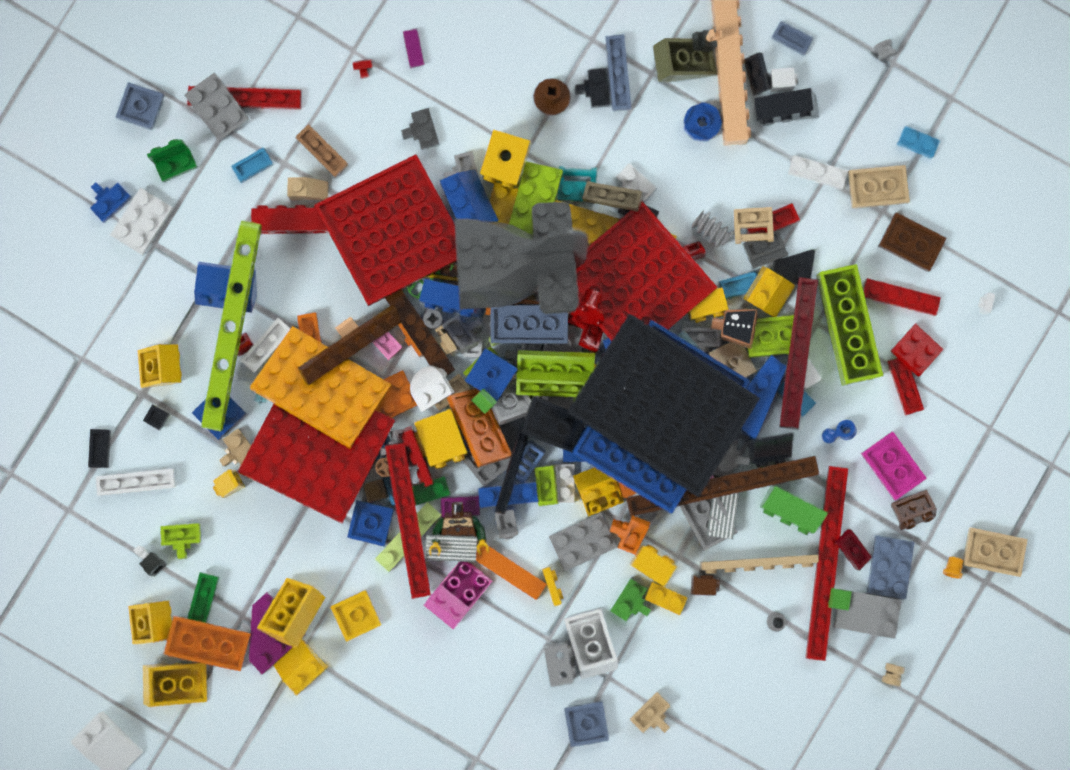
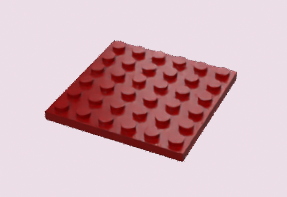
M417 154L314 205L367 306L457 262L455 224Z
M641 201L638 212L632 210L588 246L585 262L576 269L579 301L582 302L587 289L596 290L602 295L598 308L604 313L605 319L598 327L611 341L629 313L647 325L650 320H653L669 330L718 288L643 201Z
M273 403L237 472L343 524L395 420L375 410L351 448H348Z

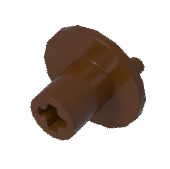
M550 78L541 81L536 86L533 99L535 106L540 112L552 116L566 110L571 96L570 90L564 82L559 79Z

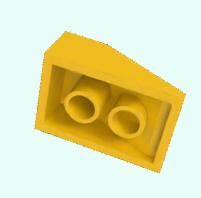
M163 663L143 665L144 705L158 707L207 702L206 664Z

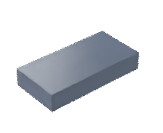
M780 21L771 39L803 56L814 39L783 21Z

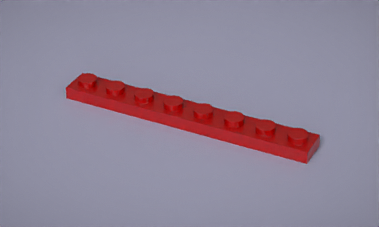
M402 442L386 445L385 450L411 598L430 596L431 592L405 444Z

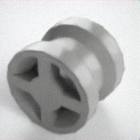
M891 39L874 45L875 51L879 54V61L886 60L897 54L896 50L892 47L893 42Z
M432 309L424 314L423 321L427 328L436 330L442 326L443 317L439 311Z

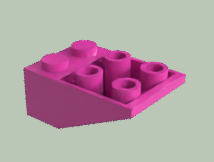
M459 561L428 598L424 606L454 630L493 581L472 563Z

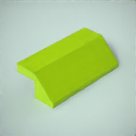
M518 350L516 395L576 397L594 369L595 353Z

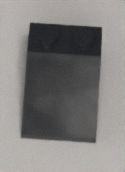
M793 432L748 441L747 447L751 465L756 464V467L768 466L767 462L775 461V464L787 462L786 459L792 456Z

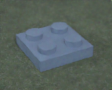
M128 82L115 118L153 131L165 95Z
M603 701L564 707L571 747L609 741Z

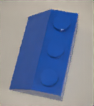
M475 169L459 172L440 180V185L456 219L498 222V218Z
M198 262L194 288L196 305L223 309L231 266ZM256 270L253 273L246 312L252 313L257 299ZM241 283L235 285V291L238 294L243 291Z

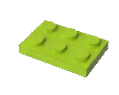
M794 315L757 318L752 349L748 348V357L789 355Z

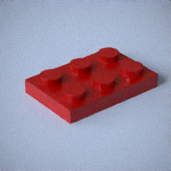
M412 425L404 428V433L402 434L406 447L410 446L409 456L413 465L417 464L418 466L416 473L420 483L424 482L425 486L433 484L432 475L420 451Z

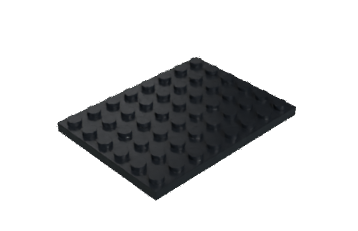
M629 313L566 413L688 492L699 497L760 398Z

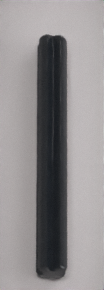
M523 423L520 424L495 507V512L504 515L506 513L528 436L519 433Z

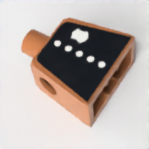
M756 309L725 310L724 319L713 317L711 329L722 330V340L752 349L758 312Z

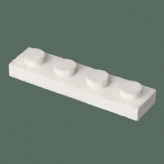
M174 469L96 476L97 496L176 488Z

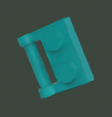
M559 166V169L563 170L557 200L584 202L582 198L587 182L564 181V176L591 177L590 182L596 183L597 168L573 169Z

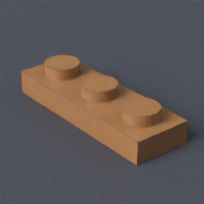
M309 124L295 136L335 178L349 166Z

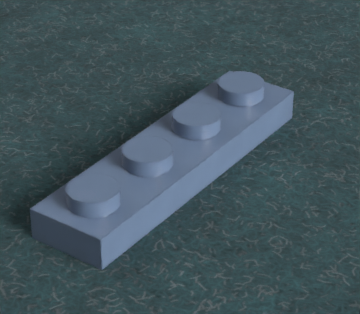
M624 34L605 36L612 111L631 110Z

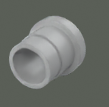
M773 612L767 617L766 623L770 630L779 632L785 628L786 618L779 612ZM776 617L782 619V625L778 628L773 626V620Z

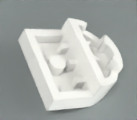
M432 365L420 369L412 378L410 392L421 412L426 411L455 393L446 378L448 374L442 368Z

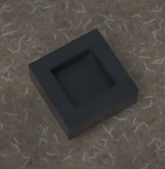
M152 404L143 421L161 431L170 414Z

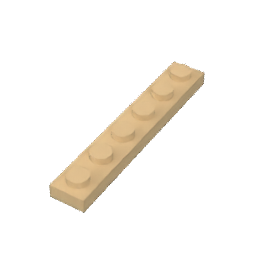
M818 555L700 562V570H705V574L717 573V569H724L725 572H736V568H744V571H755V567L763 566V570L775 569V565H782L783 569L794 568V564H802V567H813V563H819Z

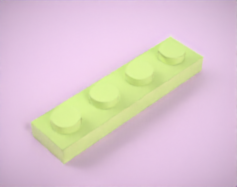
M428 502L417 513L421 537L441 517V514ZM400 532L375 558L388 572L404 557Z

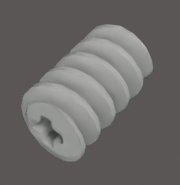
M703 210L694 220L691 228L699 226L697 233L705 231L703 238L710 236L709 243L716 240L715 247L717 248L721 245L723 247L735 231L727 233L728 226L721 228L723 222L715 223L717 217L714 216L710 219L711 212L709 211L704 214Z

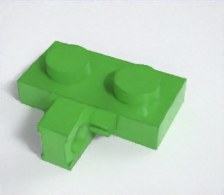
M630 578L610 611L626 622L632 613L637 615L638 611L648 616L651 609L643 605L645 600L642 599L647 588Z

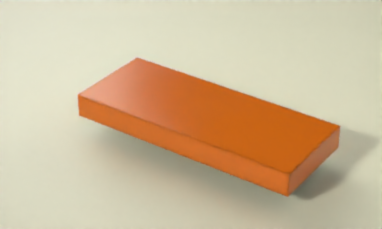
M401 323L398 324L406 337L404 340L407 345H412L421 358L423 355Z

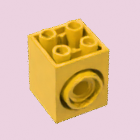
M493 129L480 171L483 180L493 184L499 181L502 182L501 185L514 189V186L519 187L532 145L531 141ZM504 153H511L510 160H502Z
M451 409L414 422L417 429L415 432L417 443L423 457H427L430 467H435L438 470L446 467L447 462L452 460L455 463L465 460V456L468 453Z

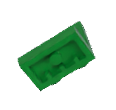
M173 139L168 142V145L155 147L150 150V153L146 154L148 159L155 165L163 183L198 168L190 148L182 139Z

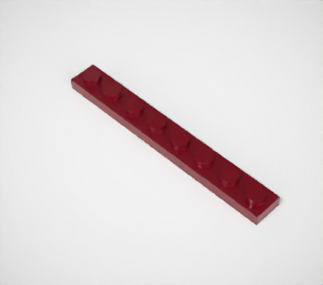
M799 277L780 428L799 430L818 280Z

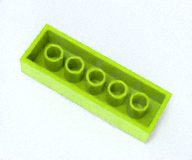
M857 264L819 272L816 275V279L818 280V288L841 386L883 377Z

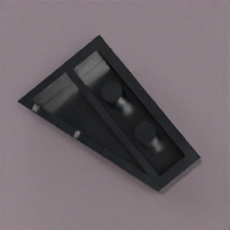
M811 88L754 98L756 118L763 126L773 125L776 122L819 118L817 96Z

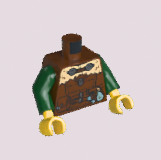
M463 502L451 503L452 512L444 513V518L438 520L432 535L477 537L478 553L481 555V547H486V551L489 553L490 549L485 543L487 541L485 528L479 519L473 516L472 512H463ZM436 538L431 541L433 545L429 548L430 556L433 549H437L438 556H440V540Z

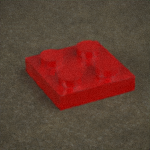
M915 323L890 352L919 377L944 349Z

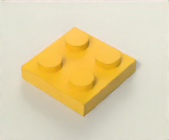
M366 590L330 606L346 642L382 625Z

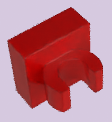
M372 59L352 62L353 70H360L361 79L369 77L367 68L373 67Z

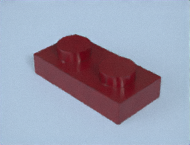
M847 529L835 541L855 570L860 571L872 558L851 529Z

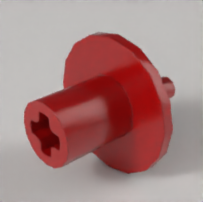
M587 289L582 302L579 301L578 309L570 313L573 316L572 321L577 322L579 320L595 326L603 323L605 315L598 308L602 295L596 290Z

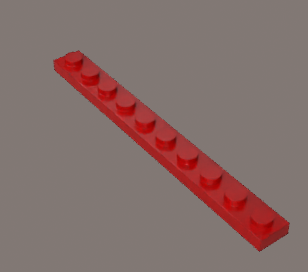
M828 466L823 511L828 514L821 523L817 554L819 563H816L805 654L806 659L826 661L832 608L828 606L831 588L835 586L839 547L835 541L841 536L848 468Z

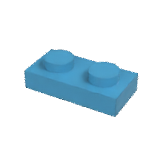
M905 126L897 145L932 159L940 140Z

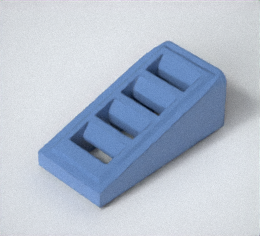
M532 440L525 447L521 459L530 468L527 469L520 464L519 469L526 474L523 476L517 472L516 479L523 484L546 452L544 448ZM529 448L533 449L539 455L536 456L534 453L529 451ZM525 454L535 460L534 463L525 458Z

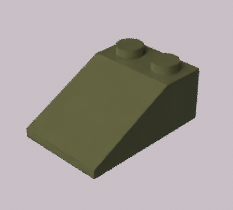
M664 38L652 45L658 82H677L717 75L713 50L710 52L694 51L693 38Z

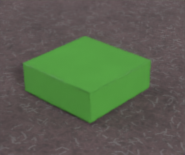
M482 389L471 400L484 414L497 402L485 389Z
M831 588L828 607L849 611L851 591Z

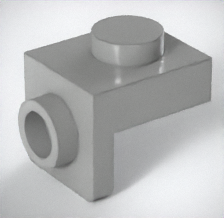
M513 506L507 507L504 515L498 514L494 510L499 538L510 539L517 536L518 530Z

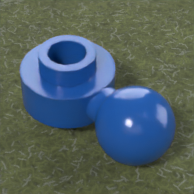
M843 420L839 422L836 430L831 428L825 429L822 432V440L828 444L835 442L837 437L843 440H851L856 436L857 428L851 420Z

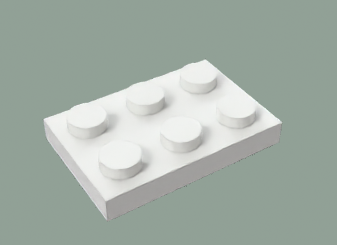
M140 187L110 233V236L143 256L174 208Z

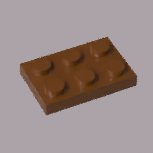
M895 212L878 247L926 272H930L947 238Z

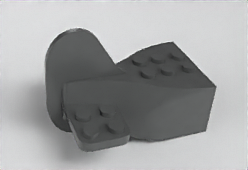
M566 202L535 204L532 207L533 235L506 223L455 219L460 309L509 306L524 300L538 291L539 308L544 314L575 312L579 305L576 269L586 260L588 236L581 230L572 229L571 208Z

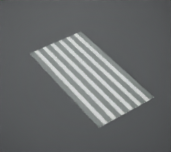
M740 492L719 497L728 513L726 517L715 498L711 500L709 517L716 518L720 524L718 526L716 520L710 519L708 529L715 531L713 533L707 531L708 536L733 539Z
M426 535L425 560L476 562L477 537ZM437 538L440 540V556H438L437 549H433L430 556L429 548L433 545L431 541Z

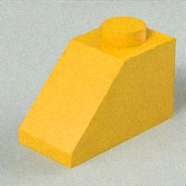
M229 469L213 480L215 484L213 489L216 495L222 498H227L245 488L237 470Z

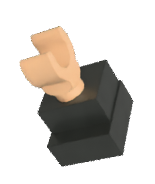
M714 29L693 33L694 51L703 52L714 50L717 47V40L723 38L722 30L716 32Z

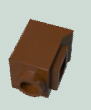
M691 575L692 595L716 596V592H719L720 580L713 579V576L698 575V577Z

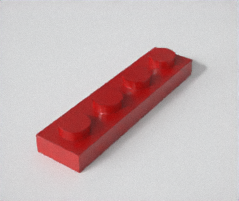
M869 278L865 280L863 288L865 299L937 316L941 297Z

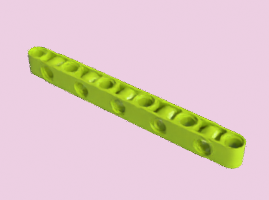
M242 220L239 225L207 390L202 428L222 431L224 427L262 225ZM246 244L250 247L248 255L242 253V248ZM237 283H241L243 286V291L240 294L235 291ZM230 321H233L236 325L233 332L229 331L227 327ZM222 359H225L228 362V368L226 370L222 369L220 366V362ZM215 397L221 400L220 407L214 406L213 399Z

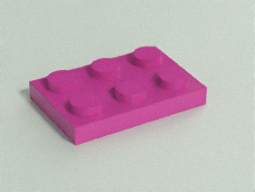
M893 431L860 453L894 501L927 479Z

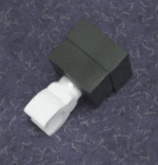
M138 545L134 549V552L143 559L139 565L149 576L155 577L167 565L155 553H148L143 546Z

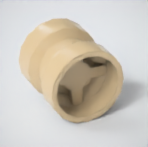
M886 663V673L882 677V682L901 687V675L904 674L905 668Z

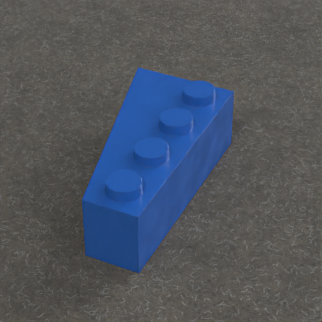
M772 355L767 358L746 387L748 391L760 398L740 430L751 440L757 438L787 366Z

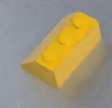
M286 578L257 628L278 641L297 648L326 597L314 586Z

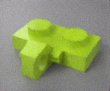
M200 523L160 526L161 546L172 545L173 550H177V559H187V549H191V544L201 543Z

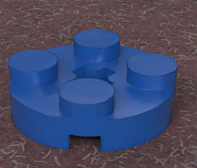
M708 103L691 106L684 116V131L690 138L696 141H710V139L718 134L721 128L722 121L718 110ZM705 118L707 125L699 126L697 120Z

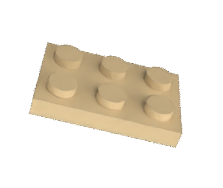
M906 165L848 171L852 209L910 203Z
M969 527L963 556V566L1021 577L1028 539Z

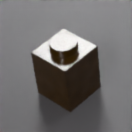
M383 479L363 484L368 503L388 498Z

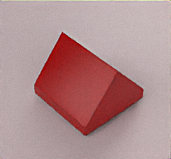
M700 241L683 246L694 261L705 257L706 251Z
M247 333L241 335L238 351L239 357L248 352L254 345Z

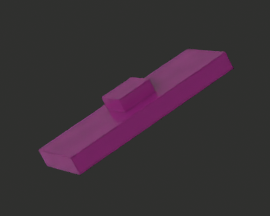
M418 30L402 31L410 68L425 66Z

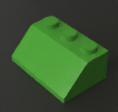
M777 486L769 487L760 505V508L764 509L762 513L772 518L774 515L781 518L780 522L787 526H791V524L797 526V531L808 535V533L814 534L828 514Z

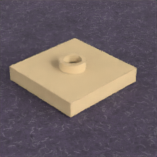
M730 342L708 353V355L745 378L757 372L743 346Z

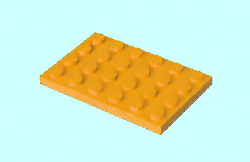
M292 326L251 384L250 390L346 447L351 448L390 389L391 384L349 359L310 385L306 384L298 367L328 347Z

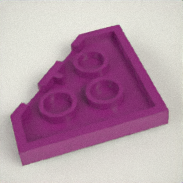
M266 592L252 605L249 661L261 675L292 648V646L278 641L257 628L274 600L269 592Z

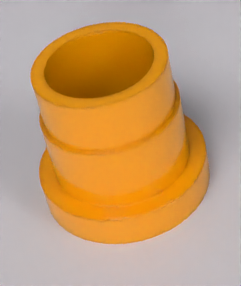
M949 557L946 569H943V574L951 578L961 579L963 575L961 573L963 560L957 557Z

